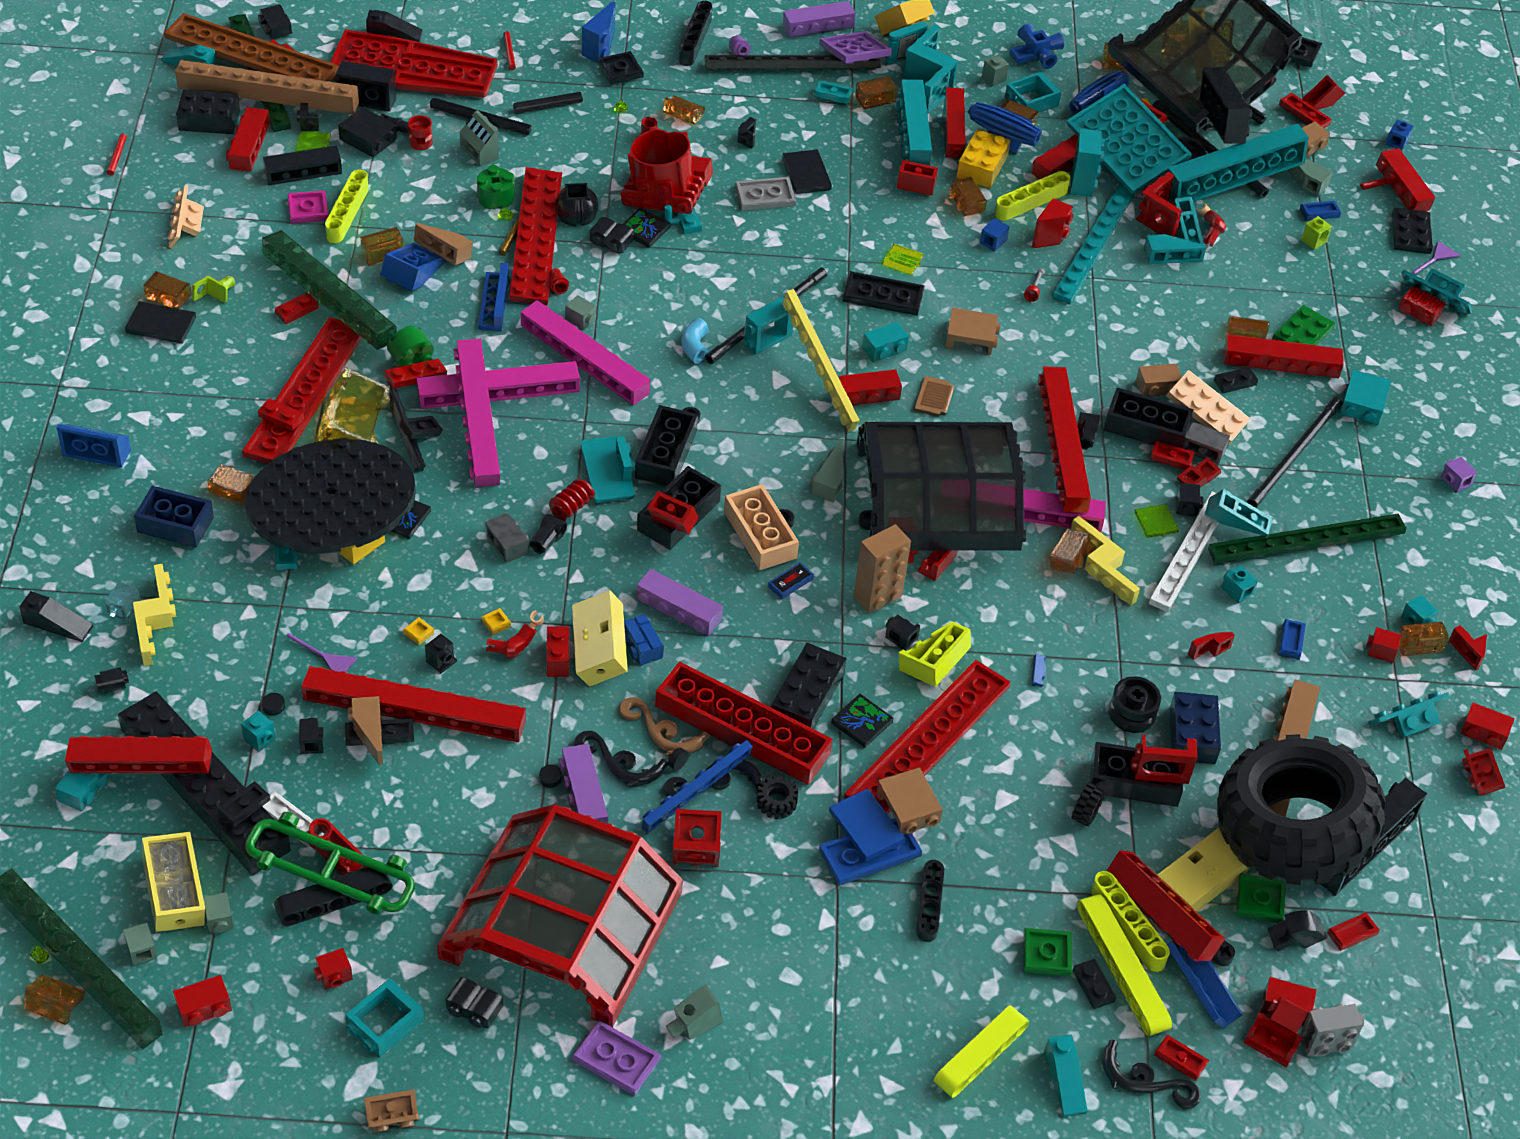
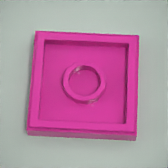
M325 190L287 194L291 224L327 220L329 215Z

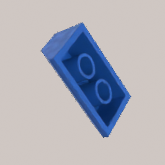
M58 424L56 427L62 455L66 457L122 468L131 451L129 437L126 435L71 424Z

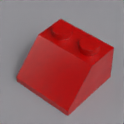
M1052 198L1037 219L1032 243L1033 248L1060 245L1064 238H1068L1071 231L1069 225L1074 216L1072 214L1073 206Z

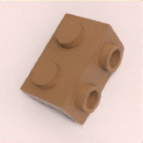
M414 1089L364 1098L368 1129L373 1128L374 1132L389 1130V1125L399 1124V1128L414 1126V1121L419 1120Z

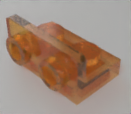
M673 96L671 99L668 97L664 99L663 113L695 125L704 115L705 107Z
M42 974L26 988L24 1009L67 1025L70 1021L71 1011L84 1000L85 991Z

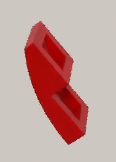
M1206 457L1195 467L1193 465L1188 467L1177 476V479L1181 483L1198 484L1202 487L1220 475L1221 469Z
M1220 632L1197 638L1191 642L1188 655L1193 660L1207 652L1216 657L1231 648L1235 634L1233 632Z

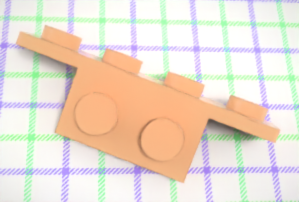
M184 185L181 191L178 190L174 197V201H176L172 209L174 216L169 225L172 228L167 236L169 248L174 247L180 238L181 230L196 237L200 232L204 206L186 199L188 186Z

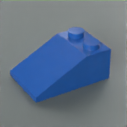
M612 1L582 26V56L597 63L598 58L608 56L615 33L616 2Z
M412 243L386 253L380 275L386 277L387 281L398 283L404 289L412 291L422 287L446 260L432 251Z

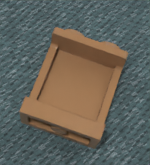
M952 308L945 348L953 349L954 341L988 346L987 354L991 355L992 348H996L998 337L995 336L999 335L1000 323H997L998 315Z
M920 768L878 780L876 794L879 800H886L902 834H912L919 829L934 827L940 823L943 809Z

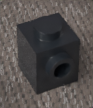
M1179 483L1176 494V514L1197 516L1199 508L1202 509L1204 500L1203 496H1200V485Z

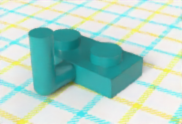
M665 206L664 219L671 222V225L679 223L684 234L702 231V224L694 207L691 214L675 212L676 216L672 217V206Z

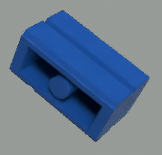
M642 614L634 619L625 620V643L629 646L631 658H636L641 666L650 663V661L662 659L664 645L647 616Z

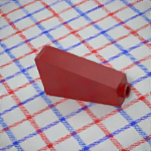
M946 87L942 113L945 157L961 158L965 151L964 88Z

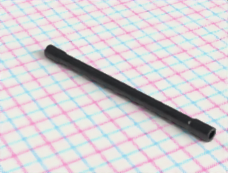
M1156 100L1153 103L1152 107L1166 114L1167 119L1188 137L1199 141L1208 153L1219 150L1202 135L1194 132L1160 100ZM1258 180L1247 183L1250 189L1261 198H1264L1269 193V189Z
M819 268L805 281L795 287L794 290L797 296H801L812 286L827 277L826 270ZM745 326L722 344L709 351L705 355L706 361L710 364L715 363L727 351L744 339Z
M1337 397L1332 398L1315 422L1263 484L1247 500L1248 504L1255 508L1260 505L1267 493L1327 421L1340 409L1343 404L1341 399Z

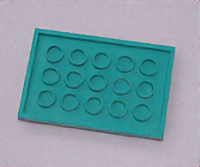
M1125 84L1067 120L1068 127L1077 136L1079 135L1080 128L1102 131L1101 139H1105L1104 148L1101 150L1104 151L1102 163L1132 195L1156 181L1160 176L1162 177L1168 173V167L1189 160L1192 155Z

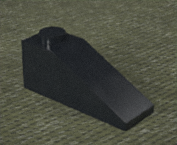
M369 10L366 19L367 33L420 42L422 36L421 28L386 11Z
M32 591L28 593L19 606L24 624L79 642H83L93 628L92 623L50 597Z

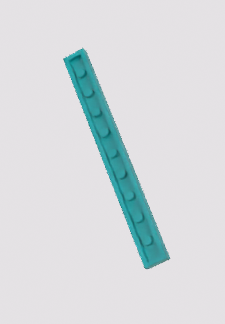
M1119 183L1057 286L1053 299L1069 305L1072 303L1135 196L1123 184Z

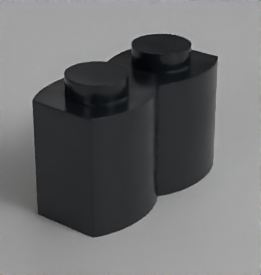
M280 4L259 9L258 21L260 25H263L266 35L274 39L292 34L290 19Z
M601 217L589 231L590 241L594 245L607 247L615 253H623L634 240V230L625 224H617L606 217Z
M464 977L458 980L445 999L446 1007L451 1015L457 1018L460 1016L468 1018L469 1022L477 1028H489L504 1006L501 995L488 988L481 987L474 981Z

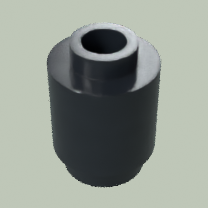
M121 667L99 672L100 674L94 675L98 693H109L126 689L125 684L129 683L127 671H122Z

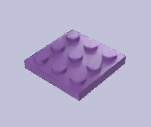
M866 31L820 38V46L845 64H853L855 61H869V59L873 58L883 59L885 56L891 55L892 49Z

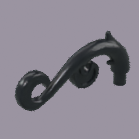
M589 730L579 733L574 741L575 746L585 744L588 739L597 741L608 768L616 777L624 782H628L627 787L649 784L663 775V770L668 766V762L665 759H661L657 765L654 764L650 769H642L640 773L629 772L626 770L632 769L636 765V756L632 752L622 750L612 756L603 738L598 733ZM596 745L589 746L591 754L597 751ZM620 763H625L624 769L620 766Z
M744 760L733 768L734 770L741 771L739 772L740 775L747 776L748 780L758 789L761 783V774L755 765ZM711 764L709 767H707L705 770L707 771L709 768H711V767H712V764ZM725 774L712 784L711 787L714 789L727 788L731 782L730 774ZM671 777L664 785L665 795L673 797L677 794L674 788L682 786L688 781L681 777Z
M1109 1040L1107 1048L1103 1050L1102 1065L1111 1081L1113 1089H1116L1118 1085L1131 1092L1152 1093L1182 1086L1190 1091V1096L1184 1098L1175 1089L1172 1092L1175 1103L1183 1109H1192L1199 1104L1201 1092L1194 1082L1182 1079L1153 1082L1154 1071L1145 1063H1136L1132 1066L1130 1072L1133 1080H1136L1137 1077H1142L1143 1081H1133L1124 1076L1118 1069L1121 1064L1116 1059L1118 1042Z

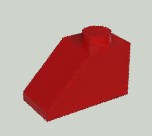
M1326 75L1302 100L1319 110L1333 106L1345 92L1330 76Z

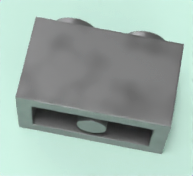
M1192 422L1185 436L1182 448L1195 452L1194 456L1202 459L1207 457L1213 463L1219 465L1227 449L1230 435Z
M508 513L485 522L486 537L505 563L528 554L529 538L526 533H522L518 522L512 519Z

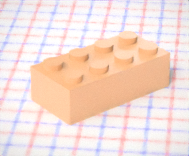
M763 484L725 496L724 513L759 571L797 559L799 541Z

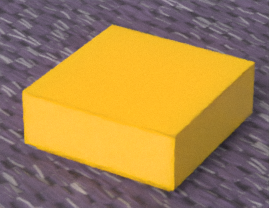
M501 608L481 616L482 623L492 636L511 627V621Z
M418 617L403 629V634L419 646L434 634V628Z

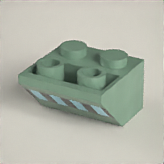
M477 110L460 131V147L481 167L499 159V131L496 126H493L488 121L486 116H483Z

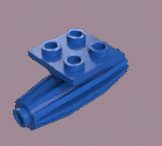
M1123 70L1102 76L1083 88L1070 101V111L1073 114H1077L1121 85L1125 84L1128 87L1130 82L1129 76Z
M979 102L972 104L968 110L970 119L988 130V133L1011 140L1009 147L1011 152L1017 154L1022 144L1035 147L1039 142L1042 130L1032 124L1033 121L1002 107L999 108Z

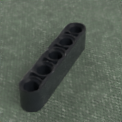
M709 1L698 2L679 48V63L681 65L691 66L696 60L712 21V3Z
M369 867L332 878V880L370 895L377 894L381 896L388 893L393 887L389 875ZM315 884L278 897L274 901V906L283 926H292L360 903L361 901Z

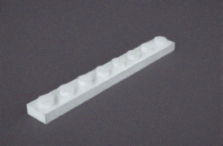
M1212 491L1209 498L1216 493ZM1209 498L1151 596L1150 605L1169 612L1219 524L1205 515Z

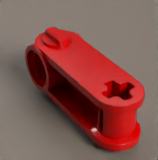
M319 818L313 820L309 830L306 831L309 834L362 854L327 819ZM316 832H323L325 835H324V836H318V835H316L315 833H316ZM309 844L326 861L328 860L331 852ZM340 856L334 869L341 875L366 866Z

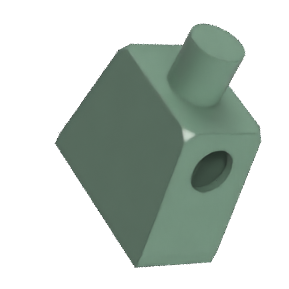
M706 984L675 1006L676 1019L667 1024L666 1028L672 1038L685 1032L689 1039H694L723 1022L719 1001Z

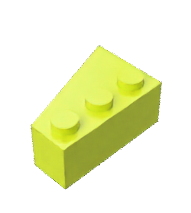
M952 621L931 633L930 638L923 642L921 640L917 641L911 649L900 651L898 653L899 671L936 687L971 648L970 629Z

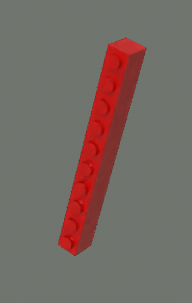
M1043 366L1042 373L1038 374L1037 382L1038 386H1041L1040 398H1043L1042 411H1045L1044 423L1048 424L1046 433L1047 437H1050L1049 450H1052L1051 462L1055 464L1053 473L1057 477L1056 490H1059L1058 502L1062 504L1063 512L1088 513L1091 495L1066 367Z
M309 666L301 686L303 700L348 709L352 707V698L379 696L380 715L397 719L413 718V722L514 742H520L526 723V708L517 705L486 701L475 697L456 695L451 692H440L430 688H420L409 684L349 674L343 671L328 670L323 667Z

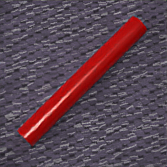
M505 31L503 37L508 66L510 70H514L516 65L510 32Z
M122 133L118 138L107 169L108 175L112 176L115 173L127 139L126 134Z
M1386 178L1361 183L1360 187L1362 190L1389 183L1386 181Z

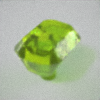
M619 100L614 105V110L616 112H625L628 110V105L623 100Z
M504 207V209L500 210L498 217L511 220L513 213L507 207Z
M40 946L34 947L30 953V956L38 964L44 963L49 959V954Z

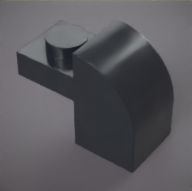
M1301 910L1287 913L1284 915L1285 920L1267 928L1273 946L1277 951L1297 942L1308 948L1327 939L1321 919L1311 911Z

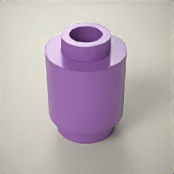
M733 36L729 41V48L735 55L749 54L750 44L742 36Z

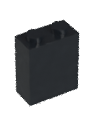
M361 107L338 125L339 140L371 157H375L397 139L396 124L364 107Z

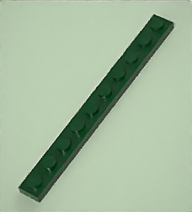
M246 14L228 17L232 30L255 37ZM247 67L248 70L258 71L250 67ZM261 101L263 108L269 111V121L273 132L291 129V122L283 104Z
M1398 513L1273 533L1267 536L1261 535L1209 544L1208 551L1216 565L1405 534L1407 528Z

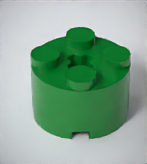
M490 165L488 169L479 173L477 176V197L479 203L488 209H495V207L502 206L503 209L510 206L514 201V174L499 168L497 165Z
M407 326L394 334L396 338L393 341L390 339L387 344L388 352L399 367L432 360L431 356L434 347L419 327Z

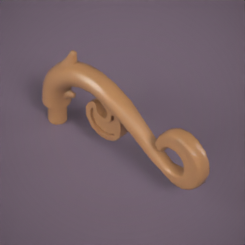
M627 698L620 704V715L626 720L633 721L641 718L640 712L632 713L629 710L631 707L637 706L643 710L648 733L657 746L667 751L665 753L666 756L671 755L677 748H683L689 754L703 747V743L709 739V735L703 731L700 735L694 736L690 740H682L681 743L671 742L667 739L674 738L677 735L678 727L676 723L671 720H661L655 725L648 706L640 698ZM662 732H666L665 738L661 735Z

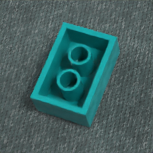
M1080 128L1071 170L1070 194L1092 197L1093 189L1097 190L1098 179L1096 178L1100 176L1101 165L1099 164L1103 162L1104 151H1101L1104 148L1105 139H1101L1102 131Z

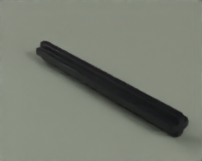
M432 98L430 101V107L468 119L477 111V109L438 98ZM478 110L483 116L487 117L493 126L529 135L532 130L530 124Z
M386 381L383 389L414 470L423 471L426 464L416 439H409L399 426L402 419L408 418L397 389H393L389 382Z

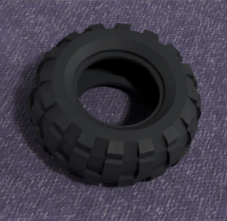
M1300 734L1286 735V739L1279 741L1269 738L1259 742V746L1255 750L1248 748L1239 755V758L1231 765L1230 770H1227L1219 786L1217 816L1219 829L1226 844H1229L1234 855L1247 868L1254 866L1260 876L1273 880L1275 877L1284 878L1286 884L1301 885V881L1314 880L1317 885L1330 882V879L1335 874L1342 877L1350 874L1370 856L1379 843L1380 835L1384 831L1386 802L1383 789L1378 784L1375 773L1364 758H1358L1354 754V750L1344 744L1332 745L1329 743L1328 738L1314 736L1313 739L1301 738ZM1307 798L1323 803L1332 811L1318 818L1300 820L1282 816L1269 807L1285 799Z

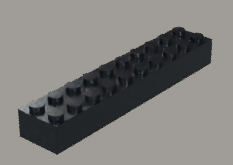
M157 691L118 713L121 731L126 736H197ZM213 752L208 774L160 773L252 876L262 870L257 866L258 860L252 858L247 853L245 843L257 822L264 819H273V817L261 807L237 826L233 827L219 814L218 808L245 787ZM266 828L259 835L255 848L262 852L270 851L277 858H281L291 851L289 835Z

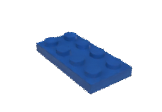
M891 819L898 828V823L896 819ZM907 833L903 834L905 843L868 861H865L847 835L823 843L819 847L820 853L839 886L922 856V849L913 834Z

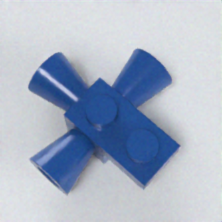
M1025 24L1018 30L1017 35L1026 44L1010 48L1009 54L1017 64L1039 59L1044 69H1050L1056 64L1057 56L1049 50H1062L1064 48V38L1059 32L1048 37L1043 30L1035 32L1032 25Z

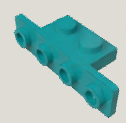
M1440 690L1427 695L1429 699L1423 700L1420 697L1411 700L1410 706L1405 707V704L1393 707V712L1387 714L1386 710L1374 714L1375 719L1369 720L1368 723L1372 725L1394 718L1400 737L1411 735L1441 723L1434 702L1450 697L1449 692L1441 694Z

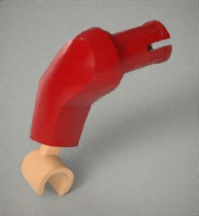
M1202 202L1204 207L1202 209L1196 208V210L1210 226L1208 233L1203 238V242L1212 247L1219 234L1225 232L1226 224L1217 213L1210 210L1205 202Z
M533 611L530 614L531 623L529 625L525 623L510 640L501 641L488 638L486 652L505 654L507 658H515L532 641L537 632L534 628L542 625L544 622L543 615L539 620L535 621L533 619L537 611Z

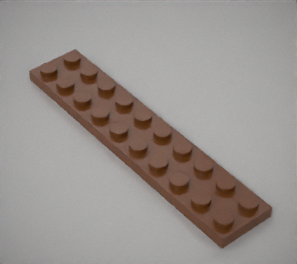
M185 13L164 32L165 39L185 46L202 45L214 49L216 56L261 72L331 81L339 68L338 65Z

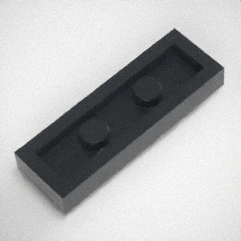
M413 718L381 720L382 744L414 742ZM353 722L345 723L346 746L364 745L354 731Z

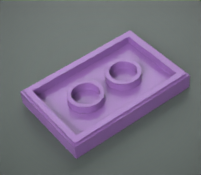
M598 1020L572 1056V1061L634 1096L661 1059V1054Z

